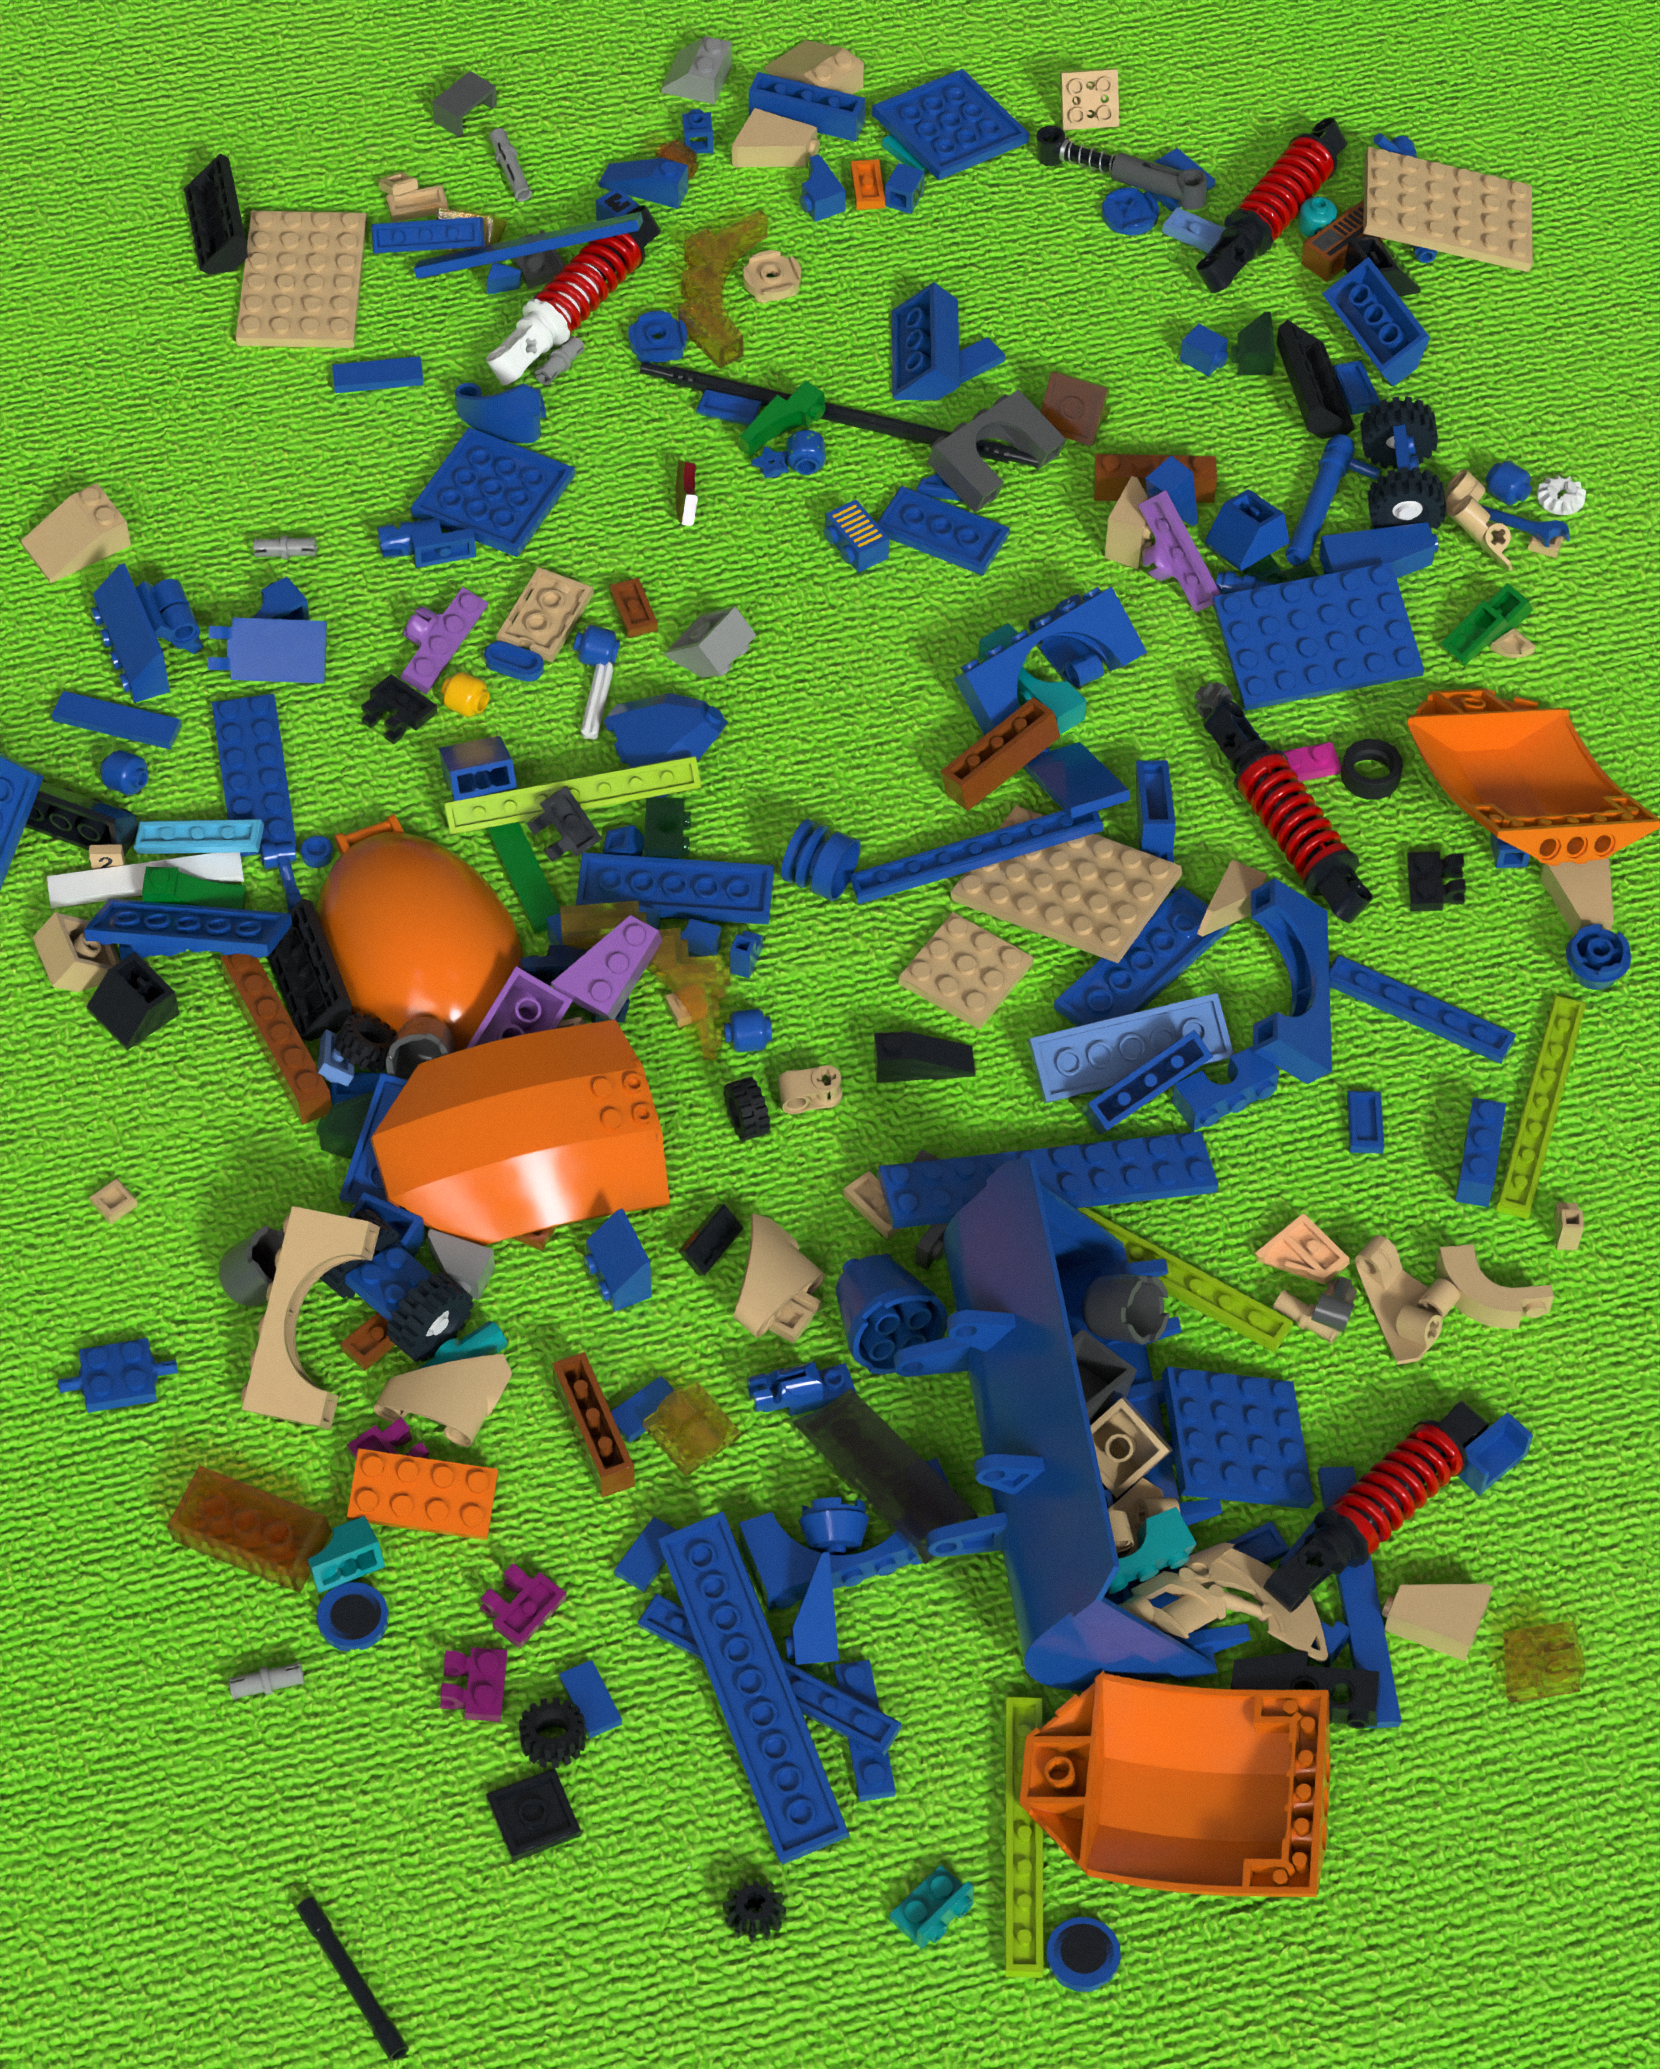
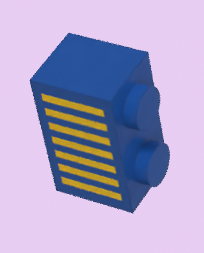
M856 499L825 514V528L823 531L826 540L837 547L843 560L847 564H851L858 573L889 558V537Z

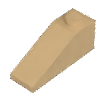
M1231 860L1206 910L1197 934L1200 936L1208 935L1249 916L1251 913V891L1264 884L1267 874Z

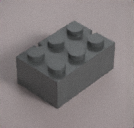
M1082 1329L1072 1337L1091 1426L1122 1397H1127L1137 1369Z

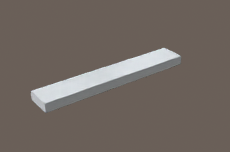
M240 852L209 853L47 876L51 908L108 901L109 899L142 896L146 866L175 867L179 869V872L189 876L224 884L243 882Z

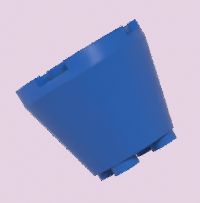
M872 1255L860 1260L854 1258L844 1264L842 1268L843 1274L837 1282L836 1295L847 1345L854 1360L866 1367L870 1373H896L893 1360L896 1352L906 1347L943 1339L947 1329L946 1320L948 1318L944 1305L932 1290L893 1260L891 1255Z

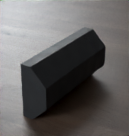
M219 154L184 188L200 271L208 275L234 271L248 257L230 161L228 157Z
M1285 321L1278 329L1277 347L1307 430L1321 439L1332 438L1338 434L1346 436L1355 427L1324 343L1291 321Z
M302 898L288 912L291 913L292 926L271 952L269 958L301 1039L312 1041L321 1038L326 1029L337 1033L342 1028L346 1018L351 1014L353 1015L350 997L313 903Z

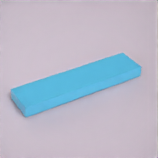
M261 819L139 821L134 849L137 854L259 852L264 824Z

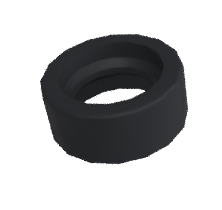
M1364 739L1355 742L1346 750L1341 767L1342 782L1348 791L1366 800H1378L1388 797L1399 785L1403 768L1402 757L1396 748L1378 739ZM1363 760H1375L1388 767L1390 774L1379 779H1370L1361 776L1355 771L1353 766Z

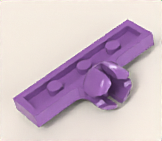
M1165 490L1138 504L1156 539L1155 544L1144 550L1143 566L1146 567L1155 563L1157 567L1148 571L1147 574L1159 581L1175 577L1195 613L1213 605V596L1221 595L1167 491Z
M462 587L443 614H436L424 606L418 607L414 611L417 614H413L410 617L403 634L404 637L417 644L419 650L402 672L400 679L427 695L489 603Z

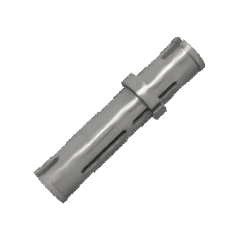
M502 128L495 129L489 134V139L495 149V159L504 170L514 198L519 202L526 201L532 196V190L517 160L518 152L511 145L507 132Z

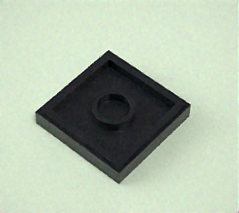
M555 1768L486 1794L487 1802L512 1862L581 1837L580 1827Z

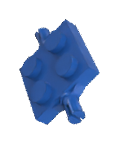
M144 1338L79 1349L81 1362L79 1376L58 1379L60 1394L81 1390L85 1397L87 1413L157 1401L155 1386L158 1376L178 1374L176 1359L155 1363L151 1355L149 1340Z

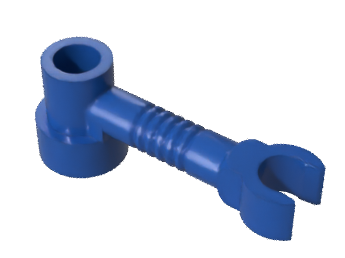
M274 842L260 844L263 868H279L289 912L302 899L290 863L296 861L293 842L275 845Z

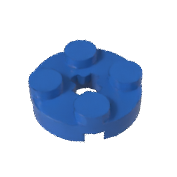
M665 311L644 313L638 317V322L634 325L631 324L629 327V346L640 362L650 363L678 360L682 358L683 350L687 345L686 325L680 318L678 322L676 319L671 318V313ZM660 334L661 339H655L654 335Z

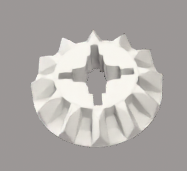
M1557 474L1554 479L1546 477L1544 483L1539 484L1537 492L1538 501L1544 509L1558 515L1573 514L1579 511L1585 503L1586 490L1581 488V482H1573L1571 476L1563 479ZM1561 490H1565L1566 494H1564L1563 497L1561 496L1560 499H1558L1557 494Z

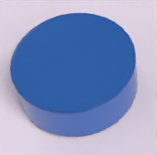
M323 836L307 838L301 845L303 862L312 868H321L328 865L333 859L332 843Z

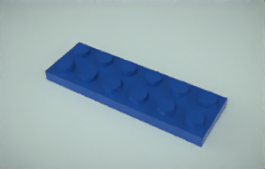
M268 694L212 702L228 820L261 819L264 824L261 844L274 842L275 845L293 842L295 849H297L275 695ZM260 849L259 852H240L241 857L260 854Z
M582 853L576 908L579 912L623 915L630 902L659 910V915L662 918L769 925L774 865Z
M1181 886L1159 906L1119 963L1101 958L1054 1001V1009L1076 1026L1140 1012L1230 929V925L1205 936L1198 935V930L1209 905Z
M109 899L85 927L84 934L86 941L99 942L103 945L117 943L129 944L131 947H159L163 950L176 948L188 949L191 952H220L223 955L247 954L260 958L271 954L292 926L291 913Z

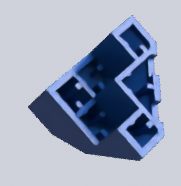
M673 693L618 704L604 719L607 730L615 733L618 740L614 746L621 762L624 764L628 763L629 767L696 755V760L698 761L728 723L717 708L708 705L705 701ZM669 794L646 799L657 808Z

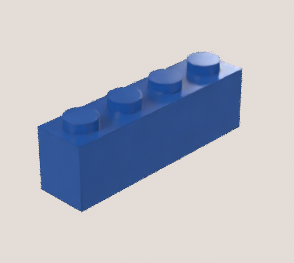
M761 72L757 73L749 89V116L754 108L815 126L817 127V133L854 142L857 141L865 123V98Z
M1194 1029L1080 1109L1097 1134L1101 1135L1213 1058V1055Z

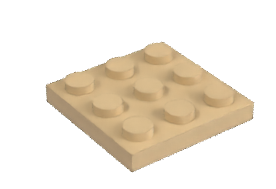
M952 912L901 973L898 984L980 1030L1032 967L1034 957Z

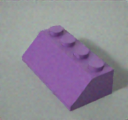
M516 966L467 1048L514 1036L556 1029L573 1000Z

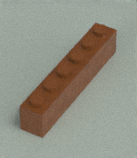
M247 954L221 956L224 980L301 1124L304 1125L333 1113L330 1090L321 1074L318 1073L316 1064L259 959Z

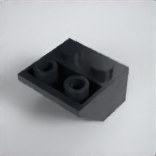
M1370 235L1349 239L1343 266L1347 273L1369 257L1398 296L1402 297L1420 293V286L1398 255L1380 238Z
M136 952L108 970L86 1006L87 1011L126 1050H129L179 1015L175 991Z

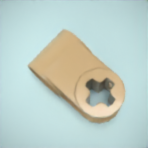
M830 1065L804 1070H790L782 1073L777 1079L782 1109L788 1114L832 1108L837 1106L842 1100L841 1074L837 1068ZM824 1074L827 1075V1081H824ZM830 1092V1099H827V1093Z

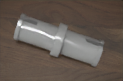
M575 336L570 337L559 350L556 349L550 353L549 360L536 370L537 380L543 385H550L561 372H566L571 367V362L579 354L584 352V343Z
M288 535L272 539L255 538L253 550H256V552H254L255 558L282 557L283 560H289L290 556L316 557L317 545L315 543H317L316 537L289 538Z
M300 1661L271 1669L268 1666H263L257 1672L229 1677L233 1700L263 1692L266 1695H271L273 1690L305 1684Z

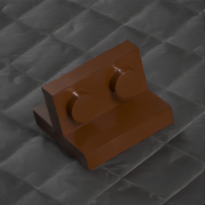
M1051 371L1041 413L1065 438L1093 446L1095 445L1100 423L1108 419L1111 407L1106 406L1110 387L1059 371Z

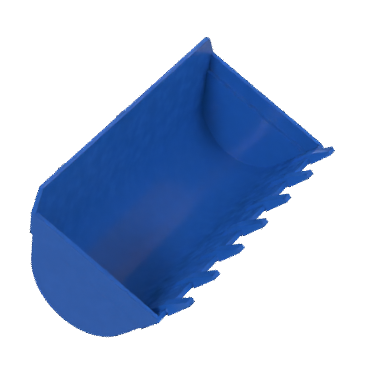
M1024 1158L1006 1161L986 1179L987 1186L951 1219L944 1232L943 1245L956 1312L946 1320L949 1337L903 1348L893 1356L895 1371L900 1376L912 1377L968 1371L984 1453L983 1457L975 1461L974 1471L976 1481L990 1487L995 1510L993 1515L930 1531L926 1535L928 1552L933 1556L944 1557L1003 1551L1025 1669L1033 1679L1044 1685L1062 1690L1085 1691L1095 1682L1094 1678L1103 1670L1106 1674L1149 1682L1172 1676L1184 1681L1218 1673L1213 1653L1251 1640L1248 1624L1208 1629L1207 1624L1189 1633V1638L1185 1639L1158 1630L1104 1597L1120 1566L1104 1490L1109 1489L1102 1483L1072 1337L1083 1329L1137 1369L1126 1398L1173 1449L1172 1441L1166 1440L1159 1404L1166 1402L1163 1380H1153L1146 1348L1147 1344L1154 1341L1141 1345L1097 1337L1086 1327L1081 1312L1084 1291L1095 1278L1103 1274L1160 1277L1169 1273L1166 1260L1157 1259L1128 1263L1122 1241L1039 1182L1035 1159ZM1178 1317L1168 1319L1165 1331L1158 1340L1182 1332ZM1173 1450L1142 1477L1160 1488L1163 1497H1173L1178 1501L1180 1514L1187 1526L1223 1513L1220 1499L1180 1503L1172 1467L1175 1464ZM1132 1485L1118 1498H1116L1112 1494L1113 1504H1115L1122 1496H1124L1134 1485ZM1178 1567L1175 1569H1160L1156 1575L1162 1573L1163 1571L1178 1574L1181 1568ZM1137 1578L1128 1582L1130 1598L1132 1597L1131 1589L1145 1581L1141 1582ZM1164 1592L1150 1600L1152 1606L1161 1609L1179 1598Z

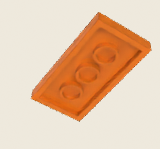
M358 1448L347 1520L352 1521L365 1516L370 1524L487 1541L498 1469Z

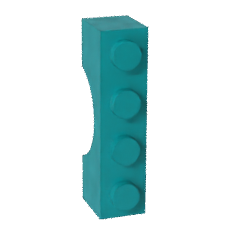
M1007 623L980 639L978 661L981 662L986 659L985 652L993 647L1002 644L1003 648L1010 645L1012 642L1009 638L1018 632ZM1025 658L1020 668L1017 682L1019 704L1022 706L1034 697L1054 711L1059 734L1085 720L1087 700L1068 681L1045 682L1031 676L1023 667L1026 663Z
M1177 1507L1145 1519L1137 1532V1551L1130 1556L1118 1558L1120 1568L1107 1590L1109 1594H1114L1124 1589L1128 1582L1139 1578L1141 1582L1154 1577L1164 1567L1169 1566L1171 1569H1175L1189 1561V1555L1197 1543Z

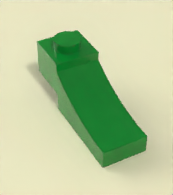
M805 380L787 401L777 394L739 436L742 452L752 457L762 446L783 432L801 425L808 428L813 421H818L826 410L824 392Z
M1507 583L1488 603L1483 600L1440 644L1447 653L1461 665L1465 666L1495 639L1512 628H1516L1533 611L1528 599Z
M146 866L142 896L145 902L244 910L246 887L245 885L224 884L199 879L179 872V869L175 867Z

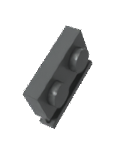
M555 249L511 259L515 268L521 270V278L528 289L551 282L554 276L560 273L565 266Z

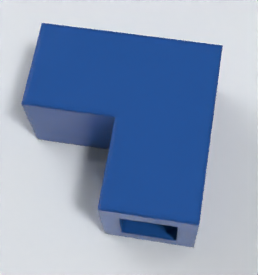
M744 930L742 935H736L730 949L731 974L750 979L763 948L762 935Z

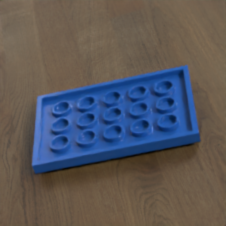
M1391 562L1213 596L1212 604L1243 711L1423 676L1424 667Z

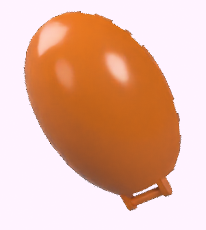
M395 814L386 816V821L346 835L342 832L335 834L334 840L341 856L335 862L322 886L316 913L350 997L352 1013L354 1015L355 1013H360L362 1017L365 1014H369L373 1020L377 1017L381 1019L379 1023H387L390 1025L389 1030H395L396 1033L406 1022L414 1018H434L449 1027L455 1038L456 1052L466 1049L516 966L518 967L520 958H524L514 921L506 906L492 886L471 865L448 848L432 840L404 833Z

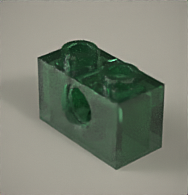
M646 798L644 857L683 859V856H689L690 837H684V830H691V811H685V798Z

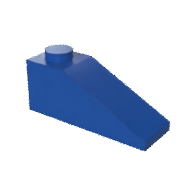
M664 158L612 163L608 165L598 184L599 187L611 191L618 187L629 196L678 209L689 190L688 165Z
M1170 456L1145 478L1146 495L1149 499L1166 490L1180 518L1188 524L1195 526L1198 523L1193 472L1173 456Z
M829 1552L820 1553L791 1627V1636L785 1637L787 1658H794V1665L839 1661Z

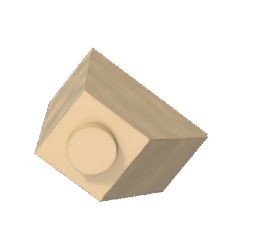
M754 108L732 144V166H806L809 162V157L817 155L819 151L820 140H817V127Z
M1609 858L1588 861L1586 864L1562 862L1558 866H1551L1543 863L1541 881L1574 935L1581 928L1593 924H1601L1602 929L1612 930L1614 916Z
M1488 1584L1400 1585L1396 1596L1389 1595L1383 1608L1382 1615L1387 1617L1384 1630L1466 1662L1489 1603L1493 1586Z

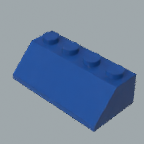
M1368 257L1322 293V295L1382 375L1394 387L1417 369L1430 337Z
M933 282L891 311L892 397L896 400H940L960 387L958 299Z
M125 563L118 565L93 593L95 607L90 609L95 625H101L103 628L100 630V635L105 648L111 647L112 649L109 655L114 670H121L122 674L119 675L122 689L124 693L130 692L134 703L168 693L170 689L163 651Z

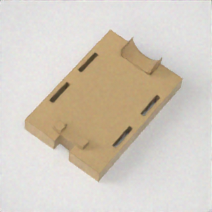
M538 567L497 633V642L503 641L522 648H530V651L540 654L544 660L553 663L594 595L593 587Z

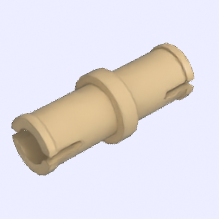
M1286 1290L1280 1293L1273 1305V1309L1296 1321L1299 1328L1311 1330L1330 1344L1336 1340L1340 1331L1312 1321L1311 1318L1316 1306L1314 1304H1305L1287 1293Z

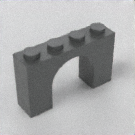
M1017 390L1009 396L1007 394L1001 396L990 409L983 408L969 423L962 422L947 438L944 436L938 438L930 448L932 452L927 463L976 513L997 498L1004 483L980 457L976 448L977 442L988 438L1007 441L1019 451L1033 456L1038 461V468H1035L1039 470L1059 456L1067 439Z

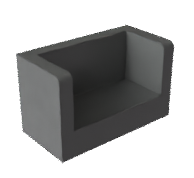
M469 71L432 101L434 123L459 137L463 134L462 117L479 103L491 109L497 106L495 85Z

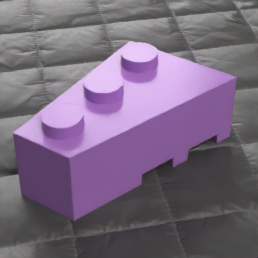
M632 915L628 916L551 982L553 988L571 998L575 1004L605 1021L615 1020L663 941L659 930Z

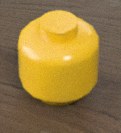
M462 671L456 673L452 678L448 677L441 689V693L444 694L443 701L445 707L465 717H472L476 713L481 714L487 707L490 699L486 683Z

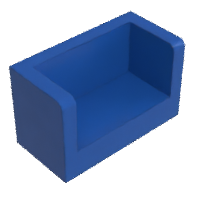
M363 1192L349 1216L354 1217L355 1213L360 1210L362 1212L365 1209L373 1210L399 1233L400 1246L414 1258L426 1239L423 1218Z
M1507 1412L1464 1448L1468 1465L1466 1470L1458 1477L1480 1496L1528 1455L1533 1435Z

